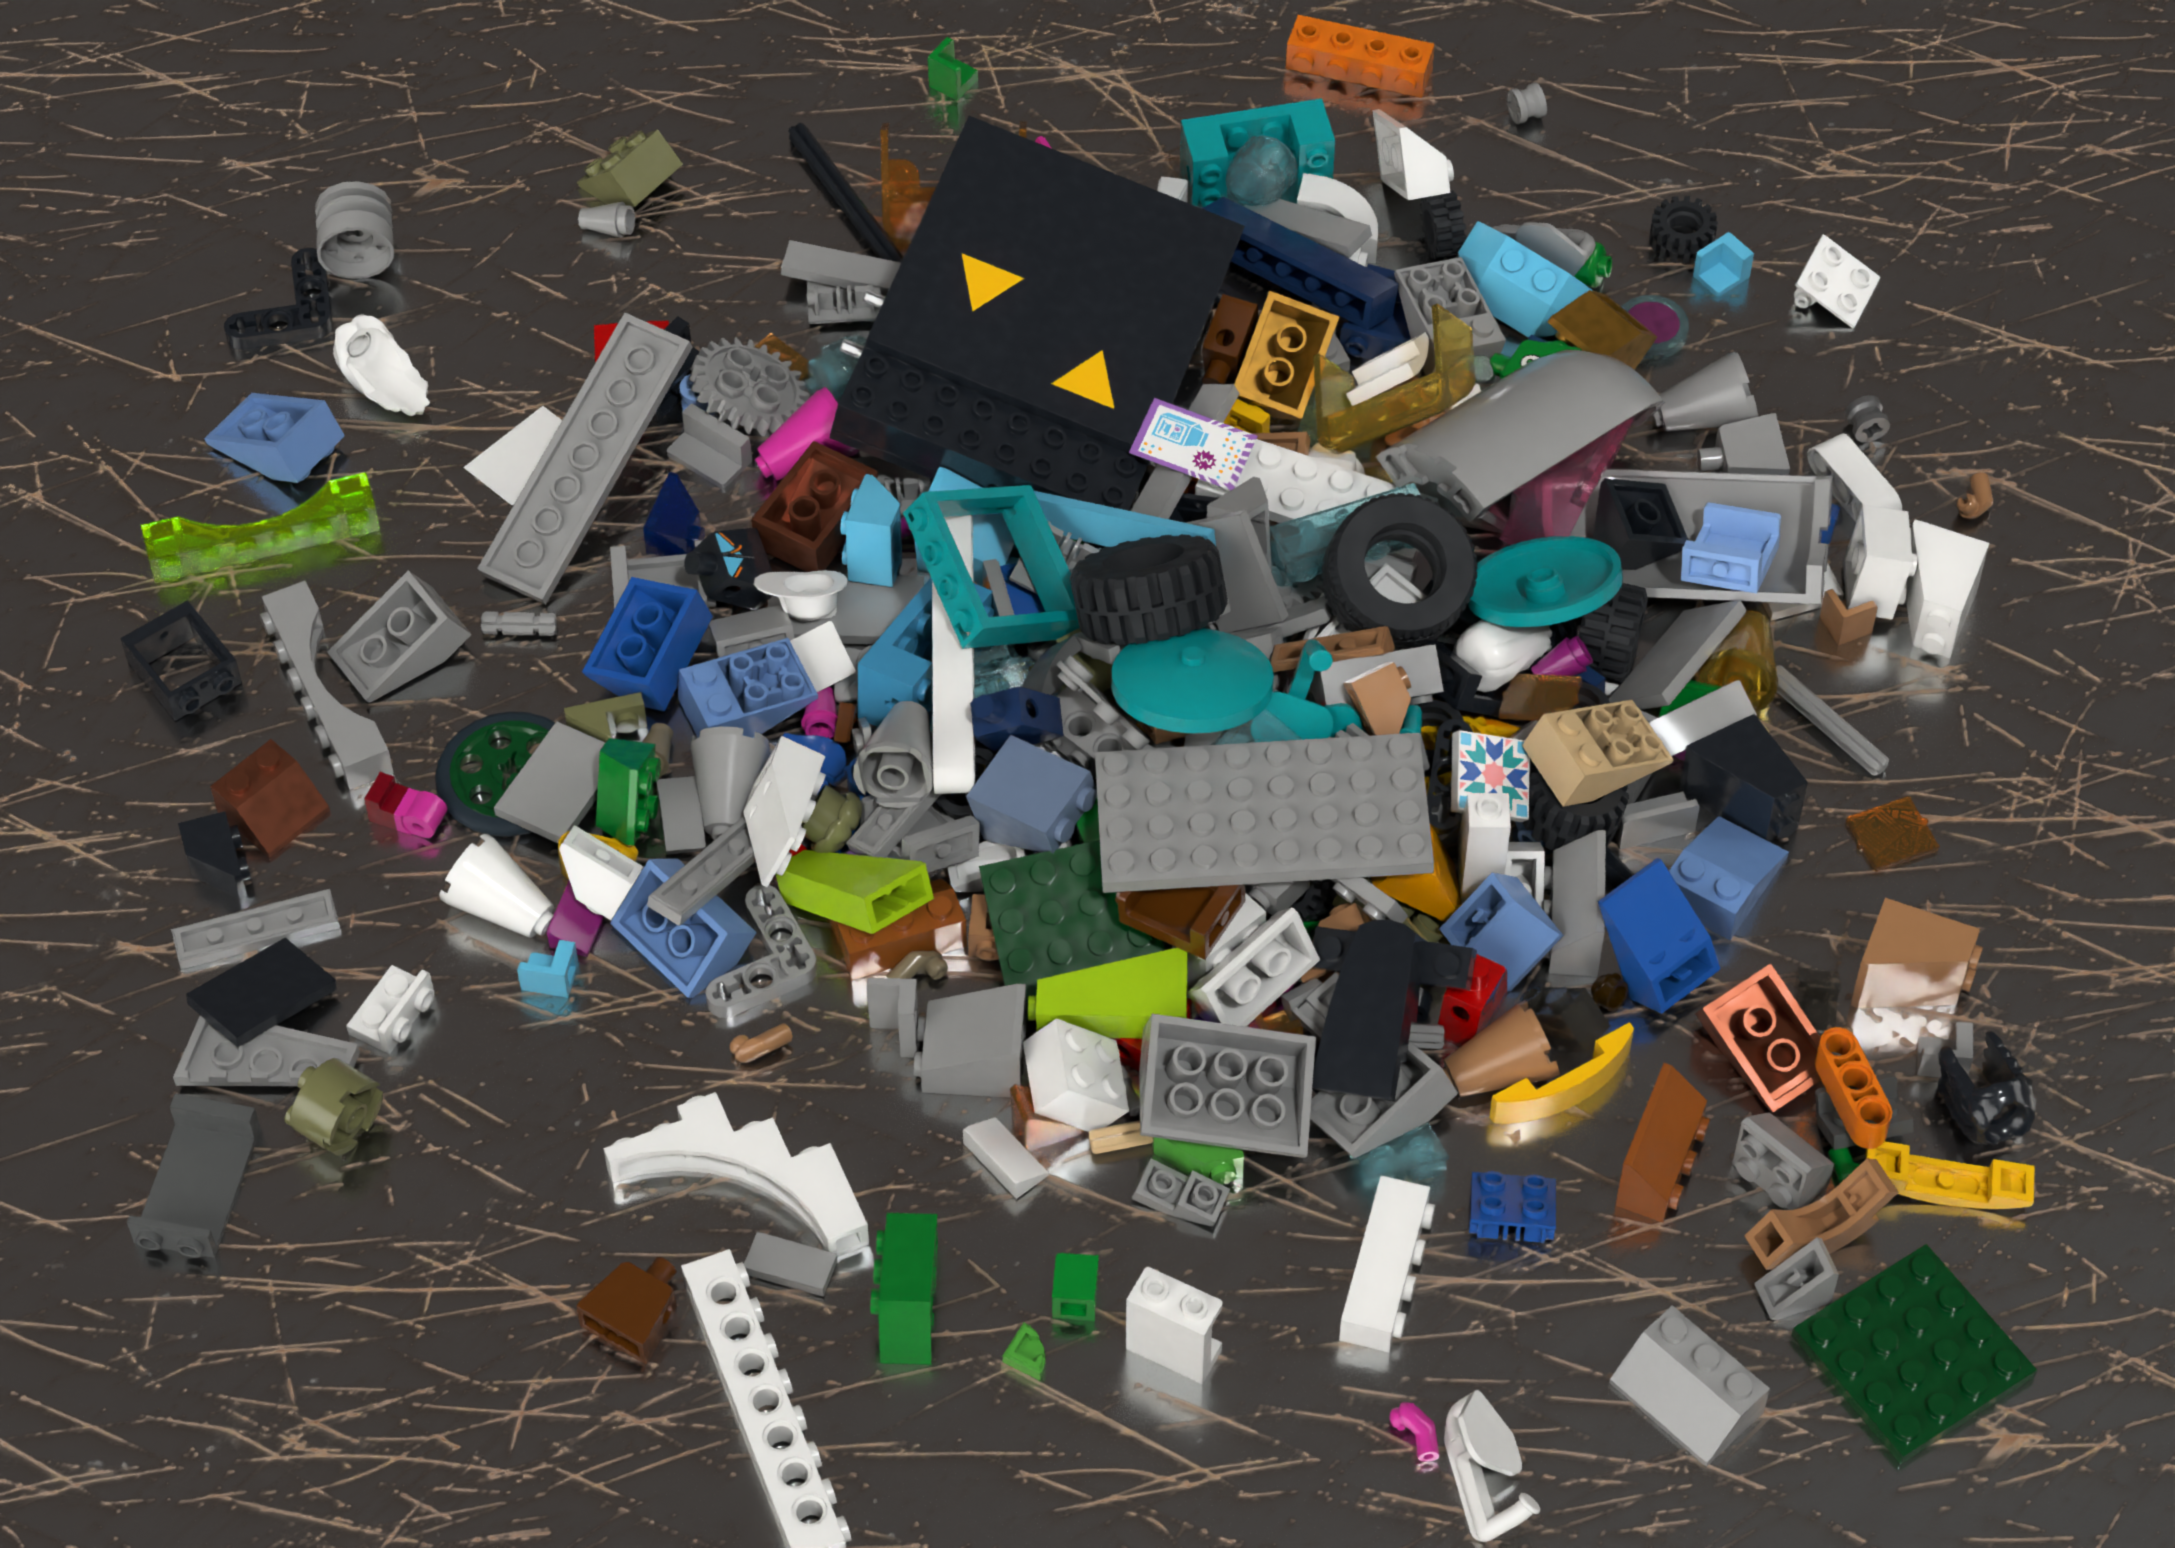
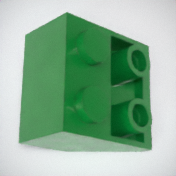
M609 738L601 748L599 755L596 826L622 843L634 846L640 835L647 832L649 821L657 816L659 798L653 795V782H657L659 779L661 760L660 758H655L656 744Z

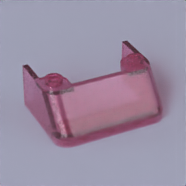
M1636 416L1515 490L1513 494L1519 496L1499 539L1513 545L1543 537H1569L1606 469L1611 468Z

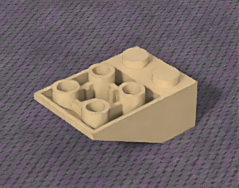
M1633 700L1543 714L1522 744V747L1563 807L1592 802L1671 764L1674 760Z

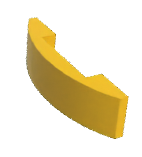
M1629 1022L1595 1040L1592 1060L1538 1089H1535L1528 1078H1525L1493 1095L1489 1118L1495 1124L1528 1122L1560 1113L1589 1098L1601 1089L1624 1063L1631 1049L1634 1027Z
M1886 1141L1877 1148L1866 1149V1159H1877L1898 1190V1194L1940 1205L1974 1209L2031 1207L2034 1203L2035 1166L1993 1159L1989 1167L1911 1155L1909 1154L1910 1145Z

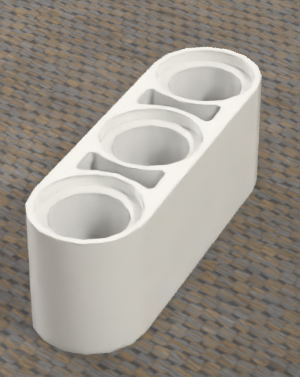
M1839 434L1808 450L1807 458L1812 471L1816 476H1833L1832 495L1855 522H1857L1862 505L1902 510V503L1895 489L1846 434Z

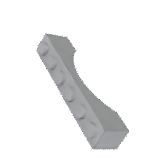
M306 581L262 596L265 612L259 615L264 630L268 636L274 634L277 641L273 642V646L281 664L288 662L291 668L286 670L291 686L295 692L301 690L304 695L303 698H300L304 713L308 720L315 718L318 726L314 727V731L321 748L329 747L332 755L328 756V760L335 777L343 776L349 790L374 781L380 771L389 775L394 773L389 750L375 721L360 716L340 704L325 689L316 674L317 651L324 628L319 607Z

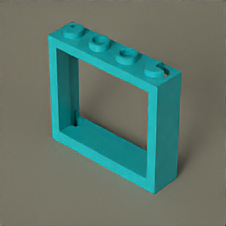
M1031 485L923 492L903 512L962 649L1057 640L1079 628L1070 582L1071 572ZM1002 513L1045 612L988 617L944 517Z

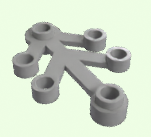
M1070 655L1064 662L1060 660L1056 664L1062 670L1057 676L1073 691L1081 687L1083 689L1081 693L1097 704L1093 711L1110 726L1117 719L1127 728L1122 736L1137 750L1143 749L1147 743L1154 749L1177 747L1171 741L1155 744L1126 712L1110 702L1106 695L1090 682L1094 675L1073 656Z

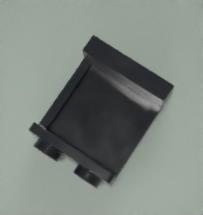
M1433 641L1429 642L1428 645L1436 644L1444 691L1436 694L1453 708L1523 722L1531 721L1534 714L1536 696L1543 686L1526 672H1519L1512 680L1496 690L1489 692L1477 691L1482 675L1444 644Z

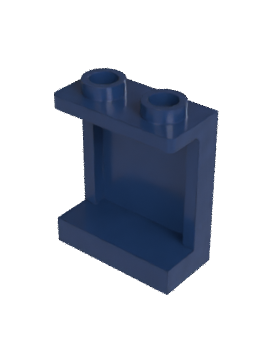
M1371 264L1367 265V268L1396 282L1394 270ZM1397 291L1393 315L1374 327L1366 330L1350 321L1343 323L1340 343L1346 353L1371 360L1411 339L1399 291Z

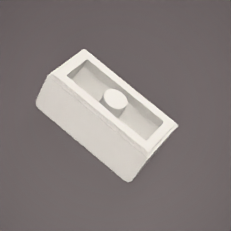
M996 1117L969 1125L963 1129V1144L1016 1199L1049 1176V1172Z

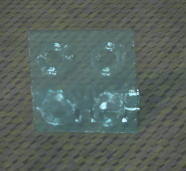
M1018 656L998 662L1000 666L998 670H995V667L987 669L985 667L975 668V698L998 692L995 680H997L999 691L1013 687H1022L1028 671L1031 670L1035 662H1032L1031 657L1022 658Z
M1429 1122L1357 1157V1160L1365 1172L1361 1176L1364 1189L1366 1191L1373 1189L1376 1193L1381 1175L1393 1178L1394 1174L1395 1179L1404 1181L1403 1171H1405L1411 1183H1415L1416 1178L1420 1181L1439 1177L1440 1172L1447 1170L1446 1160H1449V1156Z

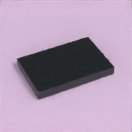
M285 937L188 992L186 997L187 1004L238 1048L337 990L335 978Z

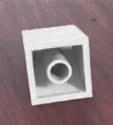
M1915 519L1912 525V553L1917 554V567L1914 576H1908L1906 581V604L1912 644L1914 647L1923 649L1928 653L1950 658L1978 590L1989 543Z

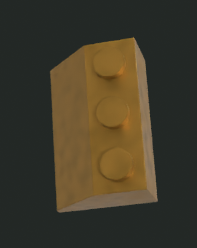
M1269 290L1234 384L1240 393L1237 399L1260 407L1270 414L1271 418L1301 421L1339 316Z

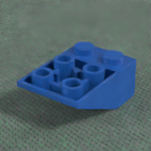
M1656 858L1598 901L1623 980L1628 985V995L1631 1000L1662 1014L1721 970L1710 935L1662 859Z

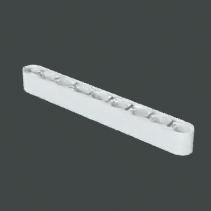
M973 516L944 517L973 581ZM932 581L934 794L969 793L975 785V737L973 734L970 704L975 698L974 648L962 649Z

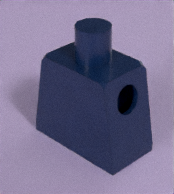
M1013 687L992 694L981 695L974 698L970 703L974 737L995 753H998L1010 735L1032 745L1064 736L1060 698L1024 687Z

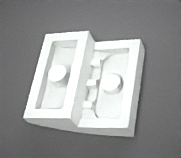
M1426 332L1363 363L1352 371L1358 383V386L1346 393L1352 407L1414 377L1420 372L1426 361L1429 348V338Z

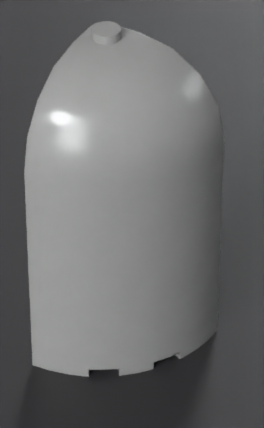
M1563 350L1528 362L1385 449L1376 458L1397 488L1410 482L1422 485L1428 481L1438 484L1437 492L1448 498L1469 522H1472L1494 503L1627 420L1636 427L1642 425L1665 402L1638 372L1624 362L1604 354L1580 350Z
M1579 469L1550 473L1545 476L1544 483H1538L1537 506H1543L1546 537L1577 536L1594 539L1593 532L1599 490L1604 478L1666 484L1689 541L1696 540L1703 526L1704 507L1708 502L1778 513L1781 515L1779 548L1757 594L1681 581L1682 551L1636 570L1622 569V583L1643 587L1646 589L1647 597L1741 600L1802 604L1822 603L1825 587L1824 572L1827 571L1829 547L1828 544L1821 543L1822 530L1828 531V526H1830L1833 476L1638 469Z

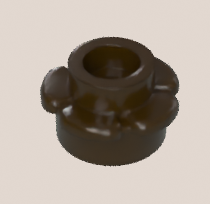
M1608 973L1599 976L1591 987L1592 1001L1596 1008L1600 1010L1602 1008L1608 1011L1617 1010L1623 1004L1628 994V985L1621 980V976L1618 973Z

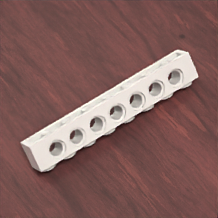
M728 1249L681 1265L684 1287L785 1547L846 1548L845 1543L852 1540L847 1522L843 1515L837 1518L831 1506L837 1503L833 1487L829 1478L824 1480L820 1478L817 1468L822 1466L818 1449L814 1441L806 1443L802 1431L807 1430L804 1414L800 1405L793 1407L788 1397V1394L793 1393L790 1379L785 1368L777 1370L774 1358L779 1357L772 1334H763L759 1323L764 1322L763 1312L757 1297L749 1299L745 1288L750 1286V1281L743 1262L735 1264L732 1253ZM723 1298L733 1299L732 1302L724 1305L716 1303ZM739 1333L748 1335L741 1340L730 1339V1337ZM751 1369L762 1371L756 1376L744 1375L746 1371ZM765 1405L776 1407L773 1411L767 1413L758 1411L759 1408ZM781 1441L791 1444L785 1449H775L772 1447L775 1443ZM794 1478L805 1480L800 1486H789L786 1484ZM809 1515L820 1518L819 1521L813 1524L801 1522L804 1517Z

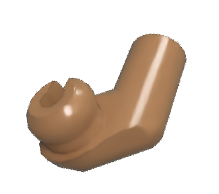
M1983 472L1975 473L1970 477L1972 494H1966L1967 499L1963 500L1960 497L1957 501L1959 514L1965 519H1977L1993 505L1989 476Z
M782 1023L751 1039L746 1035H738L731 1041L730 1051L735 1055L737 1061L750 1063L791 1042L792 1032L788 1025Z

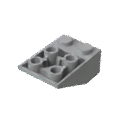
M1462 257L1395 270L1394 275L1396 282L1399 283L1398 291L1410 338L1412 339L1426 332L1429 338L1428 354L1422 367L1429 382L1488 370L1492 356L1495 353L1501 354L1506 339Z

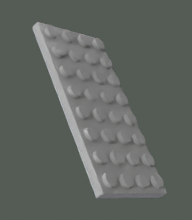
M1420 733L1095 752L1103 893L1434 873V857Z

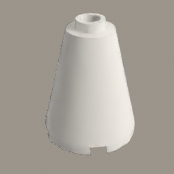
M489 834L481 835L480 838L484 843L479 847L471 843L448 873L445 881L450 883L451 886L448 893L440 890V900L450 906L526 937L532 938L537 933L543 936L547 932L554 916L552 914L554 905Z

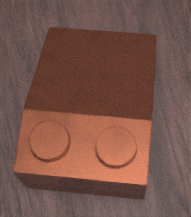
M813 441L751 519L752 528H757L765 552L806 572L825 570L840 551L846 539V535L841 534L840 526L844 511L849 512L851 508L853 490L855 488L859 489L865 474L873 475L877 479L878 471Z
M1771 963L1695 1013L1718 1049L1771 1113L1821 1081L1815 1067L1821 1037Z

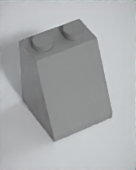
M1013 984L929 1000L927 1002L926 1017L919 1016L917 1041H924L923 1052H915L914 1076L921 1077L922 1093L1021 1098L1025 1056L1023 1041L1026 1040L1027 1033L1026 984Z

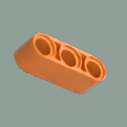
M1830 1028L1824 1031L1820 1038L1815 1060L1816 1071L1852 1141L1861 1148H1877L1884 1143L1887 1137L1893 1113L1891 1105L1854 1034L1846 1028ZM1831 1052L1839 1053L1841 1056L1833 1055ZM1847 1086L1857 1087L1858 1090L1851 1089V1088H1849V1087H1847ZM1864 1120H1871L1877 1124H1871Z

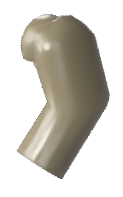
M912 951L886 977L912 979L916 974H929L932 979L937 980L946 974L948 964L945 960H942V955L936 951Z

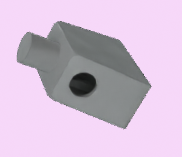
M1776 413L1721 425L1717 430L1715 447L1697 449L1698 470L1700 472L1719 470L1724 473L1789 475L1790 466Z

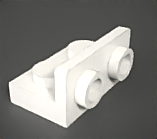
M391 965L346 1025L348 1035L390 1054L398 1042L402 1043L406 1040L411 1031L412 1023L420 1012H425L433 1002L435 992L430 973L422 969L417 976H414Z

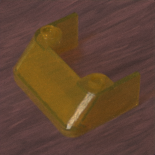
M1433 305L1432 320L1436 372L1353 406L1346 393L1355 388L1354 377L1320 353L1314 355L1317 437L1319 444L1333 454H1341L1436 416L1467 397L1472 391L1476 380L1472 328L1441 305Z

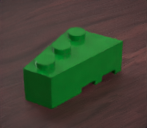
M887 1213L885 1230H877L876 1254L882 1256V1259H874L873 1281L874 1285L880 1286L879 1288L871 1289L870 1303L871 1314H879L880 1364L931 1365V1329L934 1328V1313L932 1312L934 1293H936L938 1258V1214Z

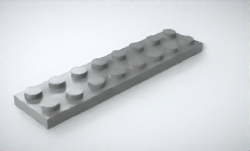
M623 314L479 564L477 570L481 575L546 605L693 348L690 341L630 314Z

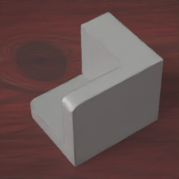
M1956 1022L1951 1039L1919 1037L1917 1042V1075L1941 1077L1938 1053L1945 1046H1949L1952 1049L1959 1064L1969 1074L1973 1061V1023Z

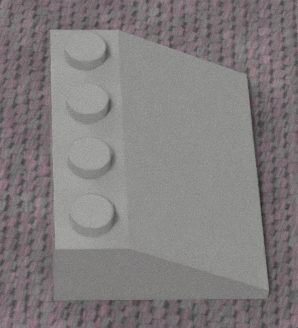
M1151 1014L1142 1034L1139 1068L1140 1135L1306 1158L1308 1154L1316 1037Z

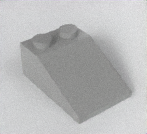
M408 570L327 653L362 697L371 703L445 662L472 634L435 589Z
M1409 1040L1406 1062H1401L1395 1102L1320 1090L1311 1099L1310 1120L1355 1159L1429 1122L1458 1092L1443 1069Z

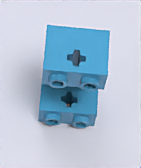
M932 578L925 583L858 662V718L866 717L868 723L877 727L891 708L901 701H913L922 705L929 714L930 724L933 721V662L929 661L933 653ZM973 583L988 617H994L995 609L992 608L993 591ZM993 646L974 648V666L981 657L985 658L988 656Z

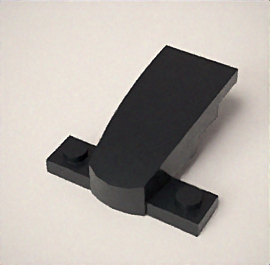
M1373 920L1359 925L1357 932L1316 926L1313 946L1320 961L1312 968L1338 972L1340 974L1332 995L1319 1044L1312 1088L1395 1102L1401 1062H1406L1411 1023L1416 1024L1420 984L1470 991L1477 950L1470 947L1427 942L1407 925L1393 920Z

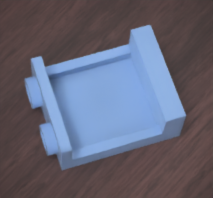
M1706 503L1703 526L1696 540H1686L1682 548L1681 581L1757 594L1779 548L1781 515L1735 506Z

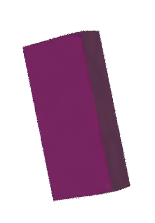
M570 880L547 930L549 947L556 949L559 940L575 942L577 955L588 957L605 917L591 912L585 904L576 900Z

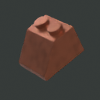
M272 739L210 786L217 812L225 811L228 822L232 826L238 825L239 832L269 858L330 811L329 805L297 760Z

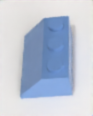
M649 859L610 924L687 998H693L703 991L712 980L724 975L737 965L757 932L717 895L680 926L647 906L649 895L685 866L679 859Z

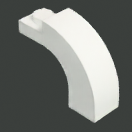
M1303 173L1297 204L1370 225L1372 236L1351 257H1345L1367 267V263L1376 264L1378 223L1375 213L1367 200L1356 190L1340 181L1324 176Z

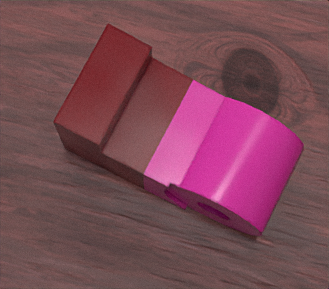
M381 771L364 798L370 822L423 838H431L434 835L448 809L446 803L437 795L400 785L395 782L394 776Z

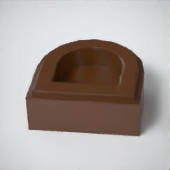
M840 702L834 741L851 744L853 743L852 729L859 728L858 705Z

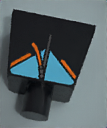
M757 528L712 532L685 557L684 567L686 572L692 575H699L705 595L710 599L751 610H758L773 596L758 590L754 585L756 577L772 572Z

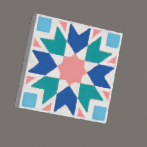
M1461 730L1452 733L1451 812H1464L1468 793H1509L1510 821L1524 822L1529 820L1530 757L1522 747L1525 740Z

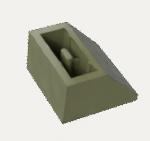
M658 129L646 134L640 130L628 139L623 136L608 147L611 153L604 159L599 157L589 163L584 168L587 174L576 183L581 189L605 204L624 202L625 205L635 207L679 169L683 163Z

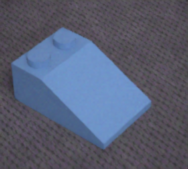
M251 393L204 440L207 445L272 480L298 483L310 475L311 469L322 458L327 457L334 451V446L345 435L325 400Z
M1718 816L1684 848L1669 872L1703 926L1731 941L1787 859L1789 852Z

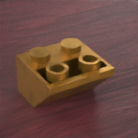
M1591 290L1562 308L1548 320V323L1557 330L1555 336L1569 346H1576L1586 352L1611 356L1624 362L1634 370L1657 339L1654 333L1609 296Z

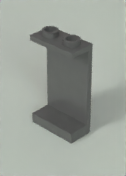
M175 1093L170 1105L175 1122L173 1132L141 1217L129 1215L127 1225L133 1242L145 1249L159 1250L163 1248L178 1251L180 1254L191 1258H198L200 1256L215 1258L261 1127L254 1107Z

